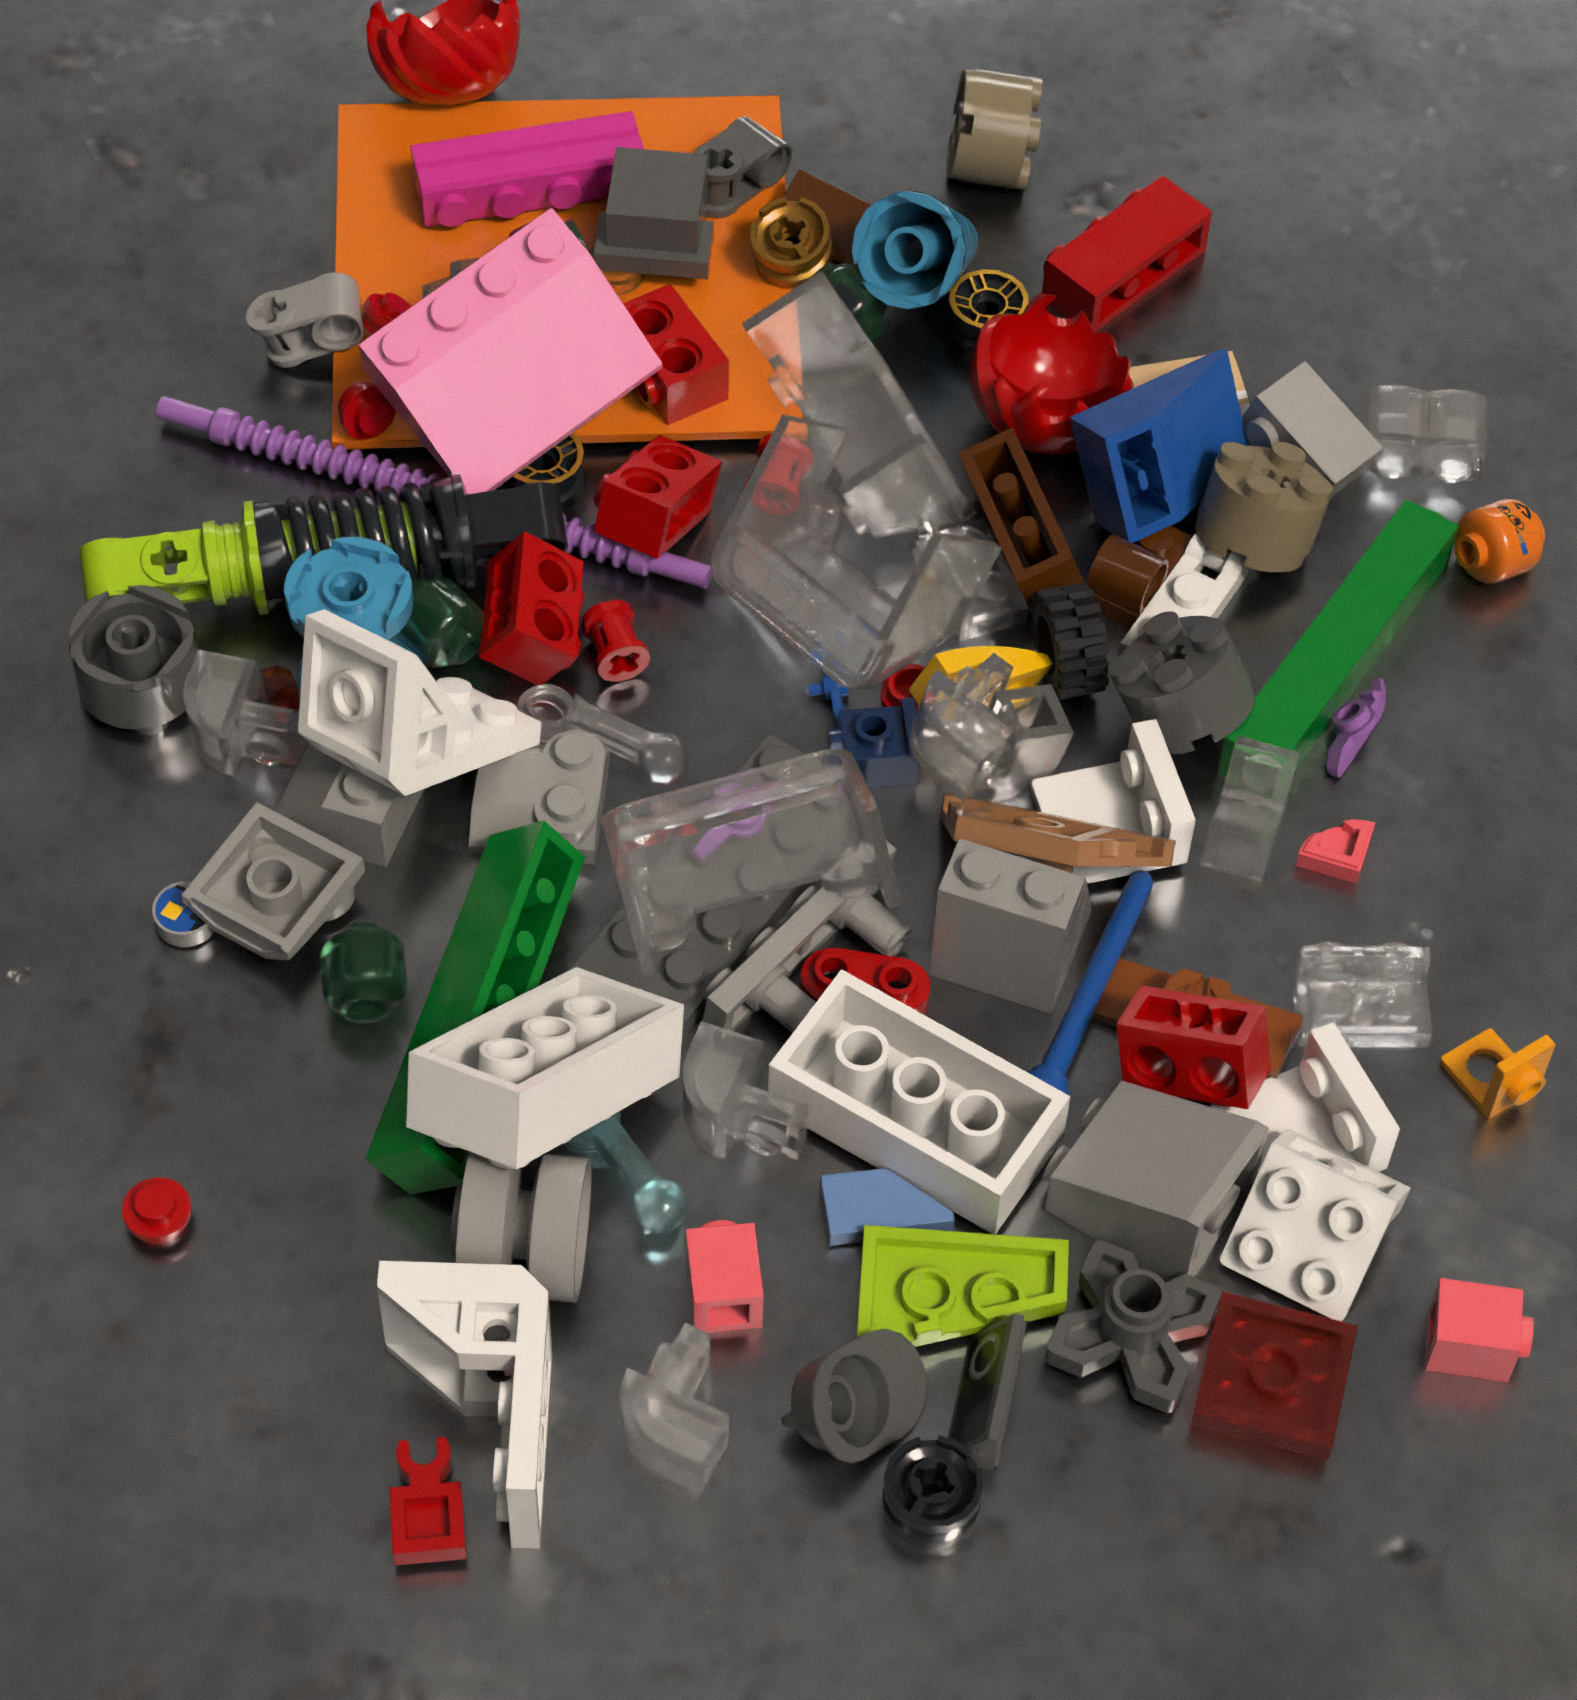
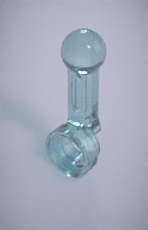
M620 1111L563 1144L568 1149L579 1153L600 1152L634 1197L635 1215L640 1224L646 1229L656 1233H666L678 1228L685 1220L688 1212V1199L684 1190L674 1181L660 1177L621 1126Z

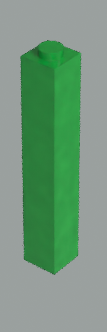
M1408 499L1404 500L1255 697V705L1249 716L1237 729L1225 737L1218 775L1272 803L1329 726L1334 712L1348 700L1447 566L1459 525L1445 519L1433 510H1428Z

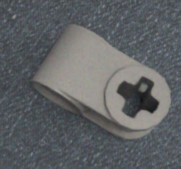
M325 273L313 280L282 290L268 291L257 297L251 303L246 313V321L250 329L263 337L266 342L265 350L267 356L277 367H294L312 358L334 351L347 350L356 346L361 341L364 333L360 289L353 277L344 273ZM277 307L280 312L276 314L273 308ZM287 344L290 350H284L283 346Z

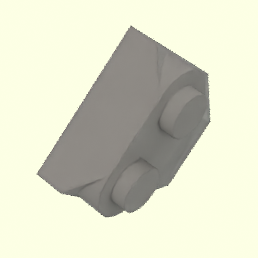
M569 730L553 736L547 743H540L537 746L478 768L471 809L469 854L482 855L489 835L545 820L586 857L583 864L595 865L610 765V748L604 747L597 737L588 732Z
M256 802L182 893L181 898L183 903L215 932L265 959L290 960L324 922L337 919L350 909L355 898L354 885L365 873L364 861L361 856Z

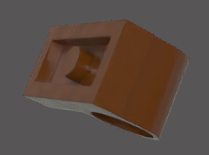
M1173 526L1166 527L1134 543L1115 534L1110 535L1099 549L1087 580L1089 589H1092L1095 594V603H1099L1101 615L1131 629L1182 558L1193 536Z

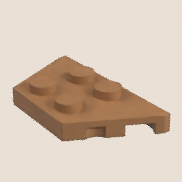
M949 792L943 793L940 819L954 841H958L961 838L1012 855L1014 853L1033 857L1035 862L1073 873L1074 866H1172L1176 840Z

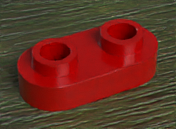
M825 948L810 955L802 966L800 989L816 1002L834 980L827 978L823 974L839 973L842 969L923 1015L928 1008L930 996L929 976L918 963L910 959L841 948ZM894 981L908 986L903 989H895L889 986L888 983Z

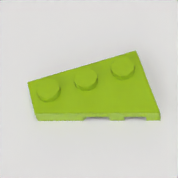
M864 1225L857 1337L867 1332L888 1329L901 1333L917 1347L976 1334L980 1330L1012 1314L1023 1315L1024 1321L1027 1322L1065 1314L1068 1290L1069 1240Z

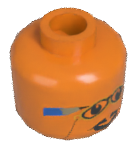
M1502 499L1466 512L1457 523L1459 527L1454 541L1456 559L1467 574L1478 582L1494 584L1532 570L1540 561L1545 541V530L1542 521L1535 512L1519 500Z

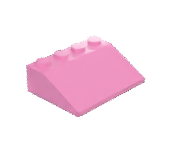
M552 208L359 344L364 372L450 477V474L460 473L468 494L495 490L663 368L661 360L590 253Z

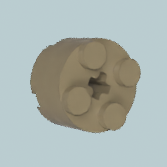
M963 69L953 110V115H956L953 133H950L947 178L958 179L960 182L1026 190L1030 172V158L1025 157V152H1036L1038 147L1041 118L1031 117V111H1038L1042 93V78L980 69Z
M1225 442L1221 445L1218 456L1215 459L1198 509L1194 528L1199 539L1210 550L1223 558L1226 557L1227 551L1230 549L1246 556L1244 567L1264 572L1293 571L1302 566L1305 556L1308 557L1312 550L1331 498L1333 486L1316 469L1305 462L1306 453L1293 444L1277 442L1270 449L1260 446H1245L1236 442Z

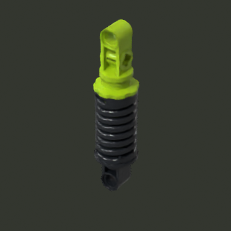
M453 473L448 478L432 479L427 484H420L421 491L415 483H405L400 489L399 496L395 488L389 485L381 486L378 489L376 500L370 490L366 488L358 489L354 494L353 505L347 493L343 491L335 492L330 500V509L324 496L320 494L312 495L307 502V513L304 503L296 497L289 498L286 502L272 503L270 501L253 503V501H245L242 506L241 519L239 522H234V524L223 523V525L219 526L215 520L202 521L201 529L163 532L155 535L124 539L102 538L82 545L79 549L85 603L94 596L108 591L110 598L129 593L128 586L145 585L162 589L178 598L183 604L212 600L216 607L227 605V600H230V598L251 597L259 615L269 614V612L275 611L279 606H286L284 583L294 561L309 549H312V556L322 550L330 549V540L342 537L368 538L390 547L399 556V564L406 572L409 571L413 593L417 592L421 586L420 564H423L427 584L433 590L441 589L444 584L453 583L460 587L466 586V589L476 588L478 565L488 564L489 559L524 531L562 551L567 550L568 540L560 490L557 485L552 483L535 482L510 489L468 494L460 473ZM170 546L172 550L166 551V547ZM441 561H449L451 566L443 567L442 569ZM178 563L177 573L167 575V565ZM177 587L178 590H177V591H173L172 588Z

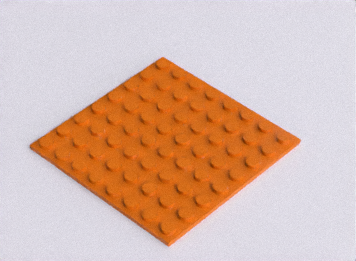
M779 95L476 101L443 106L419 103L338 104L335 272L349 275L358 283L362 315L365 313L364 302L373 293L385 295L387 292L394 293L405 299L411 306H414L507 240L513 230L532 222L550 209L522 212L511 218L496 216L470 220L455 227L439 225L424 228L413 184L410 145L633 111L638 134L641 137L644 149L694 153L699 146L712 140L726 130L732 122L742 116H748L782 139ZM785 174L775 185L765 188L739 207L734 214L722 218L707 217V221H714V240L708 279L601 270L622 303L668 284L673 286L729 359L728 400L667 426L653 406L646 407L643 404L636 388H634L573 432L580 438L581 443L651 442L659 434L674 441L762 439L765 435L772 433L786 434L794 438H804L794 290L773 285L759 273L750 241L751 223H755L760 215L759 209L772 200L782 198L786 192ZM608 199L578 203L568 209L552 207L593 258L600 212H606ZM364 327L363 337L356 346L347 350L333 352L332 449L340 444H343L347 449L425 447L397 411L390 426L383 433L371 439H356L350 436L342 427L339 419L338 403L343 392L352 384L360 381L373 383L364 372L359 344L371 336Z

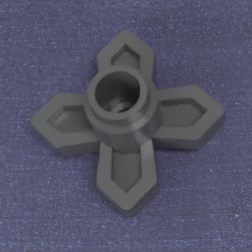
M1101 1239L1095 1240L1081 1269L1078 1282L1093 1308L1060 1315L1047 1344L1045 1362L1082 1378L1120 1360L1132 1398L1165 1413H1171L1177 1405L1190 1370L1174 1342L1207 1335L1219 1307L1222 1290L1216 1285L1186 1273L1165 1283L1156 1273L1147 1269H1140L1134 1252Z

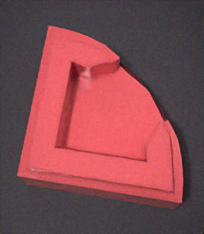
M1350 819L1343 821L1341 826L1332 827L1320 833H1313L1303 843L1298 854L1296 866L1357 884L1375 822Z

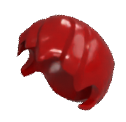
M448 0L420 18L406 12L402 13L392 22L386 17L382 2L378 1L371 6L370 18L366 24L369 57L382 81L391 91L415 103L435 106L474 102L495 91L513 70L520 38V15L517 0H500V3L494 0Z
M1038 294L1031 299L1022 314L994 315L983 325L978 333L972 352L969 368L970 387L978 410L998 434L1013 427L1023 450L1045 455H1067L1078 452L1069 417L1133 389L1134 384L1129 375L1131 360L1127 355L1119 356L1116 341L1110 333H1094L1084 311H1080L1072 318L1055 317L1046 308L1057 298V295Z

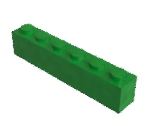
M545 820L489 835L365 1157V1160L410 1195L458 1186L459 1184L462 1185L470 1151L462 1148L442 1146L433 1137L406 1127L409 1052L539 986L586 858Z

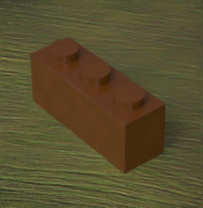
M1013 427L959 452L958 454L1029 609L1030 603H1033L1032 595L1036 593L1035 591L1085 583Z

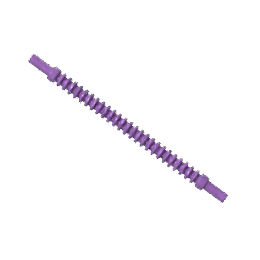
M162 396L157 404L156 417L158 419L206 433L213 443L227 447L235 442V447L239 451H244L250 446L251 453L254 456H258L265 451L266 457L271 461L281 456L284 465H291L296 461L297 467L300 470H306L311 465L316 475H320L327 470L331 480H335L340 475H343V480L347 485L353 484L358 480L361 489H368L371 485H374L376 493L381 486L389 485L395 488L399 496L400 489L405 483H415L421 491L420 484H427L432 479H440L437 473H433L428 478H425L424 471L421 468L409 473V467L404 463L394 468L391 459H384L380 464L375 454H369L364 459L359 449H354L348 454L347 448L343 444L337 445L332 449L331 443L327 439L322 440L319 444H316V438L313 435H307L304 439H301L298 430H292L286 435L282 425H277L271 430L266 420H262L255 425L252 416H245L241 420L237 411L224 407L212 411L166 396ZM563 513L568 540L566 553H571L577 548L582 558L589 557L591 553L595 554V559L598 563H603L609 558L614 568H619L622 564H626L627 571L638 576L645 577L652 572L703 589L708 587L713 572L711 565L669 552H665L658 559L594 532L595 522H591L586 527H583L579 517L567 522L566 516Z

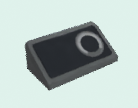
M1012 1314L980 1330L968 1342L948 1438L957 1440L972 1452V1458L978 1468L993 1471L994 1466L998 1467L1027 1321H1024L1023 1315Z

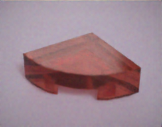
M279 665L258 670L257 683L280 729L299 722L300 700L298 686L290 670H286L285 667L279 668Z

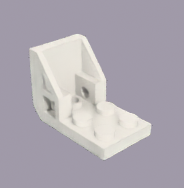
M325 609L305 615L298 733L316 750L407 796L540 744L542 722L518 711L513 703L494 699L472 688L470 682L461 678L445 677L436 681L416 654Z
M379 1261L377 1290L386 1350L464 1416L498 1417V1424L502 1425L501 1448H495L493 1490L497 1492L496 1520L497 1522H509L511 1548L540 1549L552 1369L548 1291L522 1265ZM488 1370L504 1371L505 1376L512 1377L505 1382H495L488 1377L487 1372Z

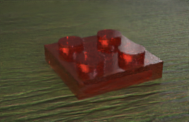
M1222 1291L1191 1425L1328 1460L1333 1448L1358 1325Z

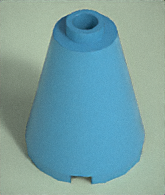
M900 191L882 198L866 209L855 228L852 255L854 264H858L864 279L862 283L870 294L886 305L905 309L920 308L939 301L951 291L976 255L978 235L970 220L936 197L919 191Z

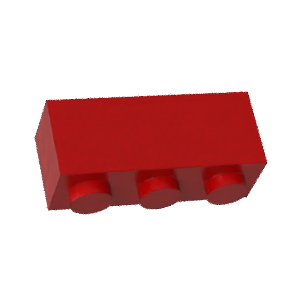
M1162 175L1144 189L1139 188L1133 191L1122 205L1107 216H1099L1094 219L1083 233L1068 244H1061L1055 247L1049 253L1043 265L1042 294L1057 295V298L1049 305L1066 318L1075 317L1080 311H1084L1095 333L1206 251L1212 211Z

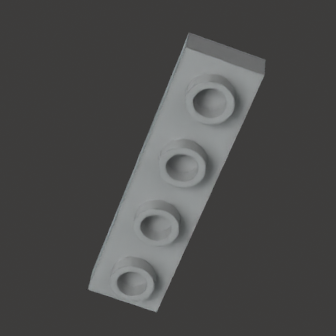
M878 833L861 850L855 846L849 848L834 865L830 874L832 878L819 890L814 886L806 889L789 911L790 918L777 931L772 927H768L759 934L749 947L746 954L748 959L734 972L729 968L722 970L712 980L703 995L707 1002L702 1028L718 1042L722 1043L754 1011L764 1009L793 1033L816 1001L788 978L839 928L848 927L880 954L895 957L908 943L913 929L872 896L888 881L897 849Z

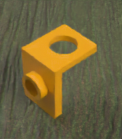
M1488 1028L1441 1057L1440 1065L1487 1119H1490L1513 1104L1519 1106L1528 1102L1541 1091L1546 1083L1544 1075L1556 1044L1546 1034L1518 1052L1513 1053L1492 1028ZM1477 1054H1487L1499 1061L1495 1066L1490 1083L1481 1082L1469 1073L1467 1069L1469 1058Z

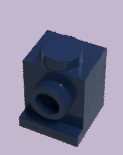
M914 697L901 698V706L839 710L838 728L827 729V748L830 766L841 765L842 775L865 788L918 785L922 747Z

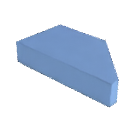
M888 1168L820 1175V1191L829 1246L863 1242L864 1225L942 1231L954 1230L955 1220L953 1211Z

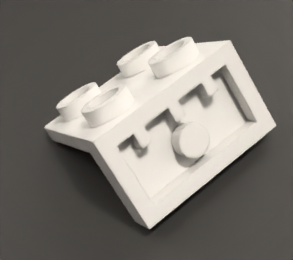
M1156 719L1132 723L1128 750L1121 752L1120 762L1036 778L1032 781L1031 793L1039 812L1176 840L1172 866L1187 863L1196 819ZM1074 866L1073 874L1086 877V882L1089 884L1131 875L1139 870L1146 872L1170 866Z
M1334 1022L1310 1031L1300 1066L1279 1074L1277 1079L1273 1077L1265 1079L1248 1110L1236 1107H1223L1210 1103L1212 1108L1253 1119L1269 1127L1258 1172L1271 1143L1287 1129H1291L1380 1172L1388 1167L1400 1131L1398 1124Z
M1287 1129L1271 1143L1222 1252L1220 1262L1222 1265L1340 1322L1347 1316L1389 1223L1400 1212L1411 1187L1291 1129Z

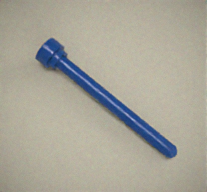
M1142 870L1135 871L1129 876L1041 1065H1035L1031 1071H1026L1069 1096L1070 1094L1067 1089L1068 1080L1065 1077L1066 1072L1153 887L1152 877L1149 873Z

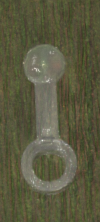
M542 684L532 687L521 695L517 703L518 711L542 722L540 743H547L553 736L564 731L580 730L597 737L604 747L610 748V752L640 765L643 772L655 780L668 781L675 779L687 768L689 760L688 750L684 742L677 736L670 733L653 734L589 704L577 693H575L572 699L569 693L559 686ZM537 703L551 704L560 711L563 718L556 721L546 720L535 712L533 705Z

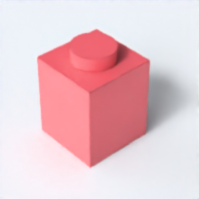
M716 1220L708 1222L700 1228L686 1229V1269L694 1334L762 1328L764 1295L755 1224H736L728 1220Z
M1440 1278L1428 1309L1425 1371L1508 1382L1518 1358L1528 1359L1533 1340V1318L1522 1316L1523 1289Z

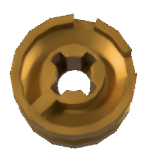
M786 196L772 200L759 209L760 215L755 223H751L750 241L759 273L769 283L786 289L806 287L823 277L830 267L833 257L830 226L825 212L815 202L801 197L800 201H786ZM796 237L799 238V243L793 245L791 241H786V239Z

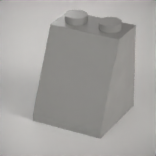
M959 838L938 888L929 975L1052 1014L1091 913L1092 905L1086 877Z
M1121 1081L1107 1101L1098 1097L1090 1105L1079 1126V1132L1082 1134L1073 1147L1070 1149L1062 1145L1048 1163L1043 1175V1180L1049 1183L1045 1210L1094 1240L1101 1239L1134 1252L1139 1267L1156 1273L1164 1282H1168L1185 1273L1194 1277L1243 1208L1257 1177L1269 1127L1253 1119Z

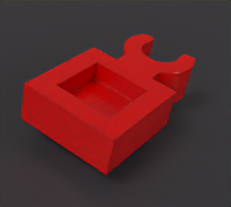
M445 1436L437 1437V1455L428 1464H417L412 1461L408 1440H400L397 1445L398 1471L401 1478L410 1486L389 1487L394 1566L467 1559L461 1481L443 1482L448 1477L452 1467L450 1445Z

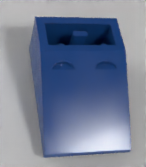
M1225 348L1214 351L1069 417L1095 523L1112 534L1132 543L1181 521L1201 502L1215 459L1223 443L1236 442L1248 446L1228 350Z

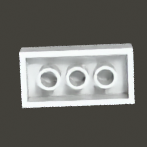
M575 967L410 1051L406 1127L433 1137L442 1146L462 1148L488 1158L489 1162L494 1166L505 1169L524 1167L532 1160L561 1144L567 1143L576 1135L601 1121L609 1119L613 1114L642 1098L648 1097L652 1092L679 1078L684 1004Z
M842 969L769 1064L768 1106L876 1168L890 1169L951 1211L992 1234H996L1064 1137L1071 1096Z

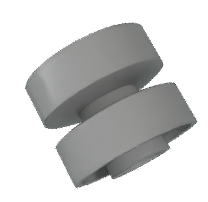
M470 1152L466 1163L463 1184H459L457 1187L453 1205L451 1252L456 1254L455 1263L515 1265L516 1259L526 1260V1270L548 1291L549 1301L577 1303L583 1278L589 1228L591 1159L587 1157L544 1154L537 1170L533 1191L523 1190L522 1167L518 1169L500 1168L491 1164L488 1158Z

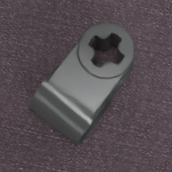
M748 116L736 119L722 133L699 146L694 154L708 155L707 217L722 218L734 214L739 207L765 188L775 185L783 177L791 163L792 147Z

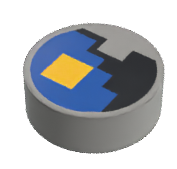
M180 881L165 887L158 893L152 905V915L158 935L165 942L173 946H196L207 941L215 933L182 901L181 895L192 881Z

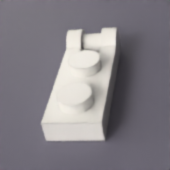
M1195 533L1182 558L1121 641L1118 655L1135 639L1144 634L1143 628L1145 623L1159 613L1173 611L1177 613L1179 618L1186 616L1218 618L1250 570V568L1243 566L1246 556L1234 551H1227L1226 557L1223 558L1210 550ZM1204 566L1220 573L1216 580L1200 573Z

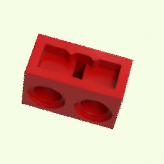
M671 284L623 303L661 360L663 366L662 369L635 387L639 398L646 407L653 406L668 426L728 400L729 359Z
M659 434L640 451H633L626 463L614 473L605 474L599 482L594 495V506L599 508L594 532L653 558H660L711 512L722 461Z
M525 531L489 559L479 657L538 686L544 684L559 671L569 668L577 658L581 645L580 638L578 637L580 609L584 601V590L582 589L584 561Z
M1140 985L1116 1024L1122 1081L1175 1097L1248 1110L1271 1070L1266 1006Z

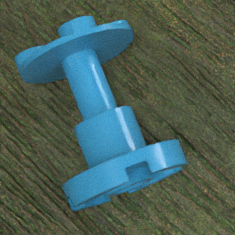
M342 537L330 540V549L322 550L313 556L312 549H309L301 554L291 565L285 578L284 596L292 626L303 638L305 615L325 609L413 653L405 641L396 635L408 622L413 609L412 580L409 571L406 572L399 564V556L390 547L368 538ZM303 656L300 660L297 670V684L299 691H301Z

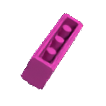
M633 111L410 145L413 184L424 228L439 225L455 227L470 220L496 216L511 218L527 211L552 207L568 209L578 203L608 199L616 147L644 149L641 137L638 134Z

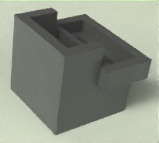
M616 147L606 212H600L593 251V260L600 270L708 279L714 240V221H707L708 155Z

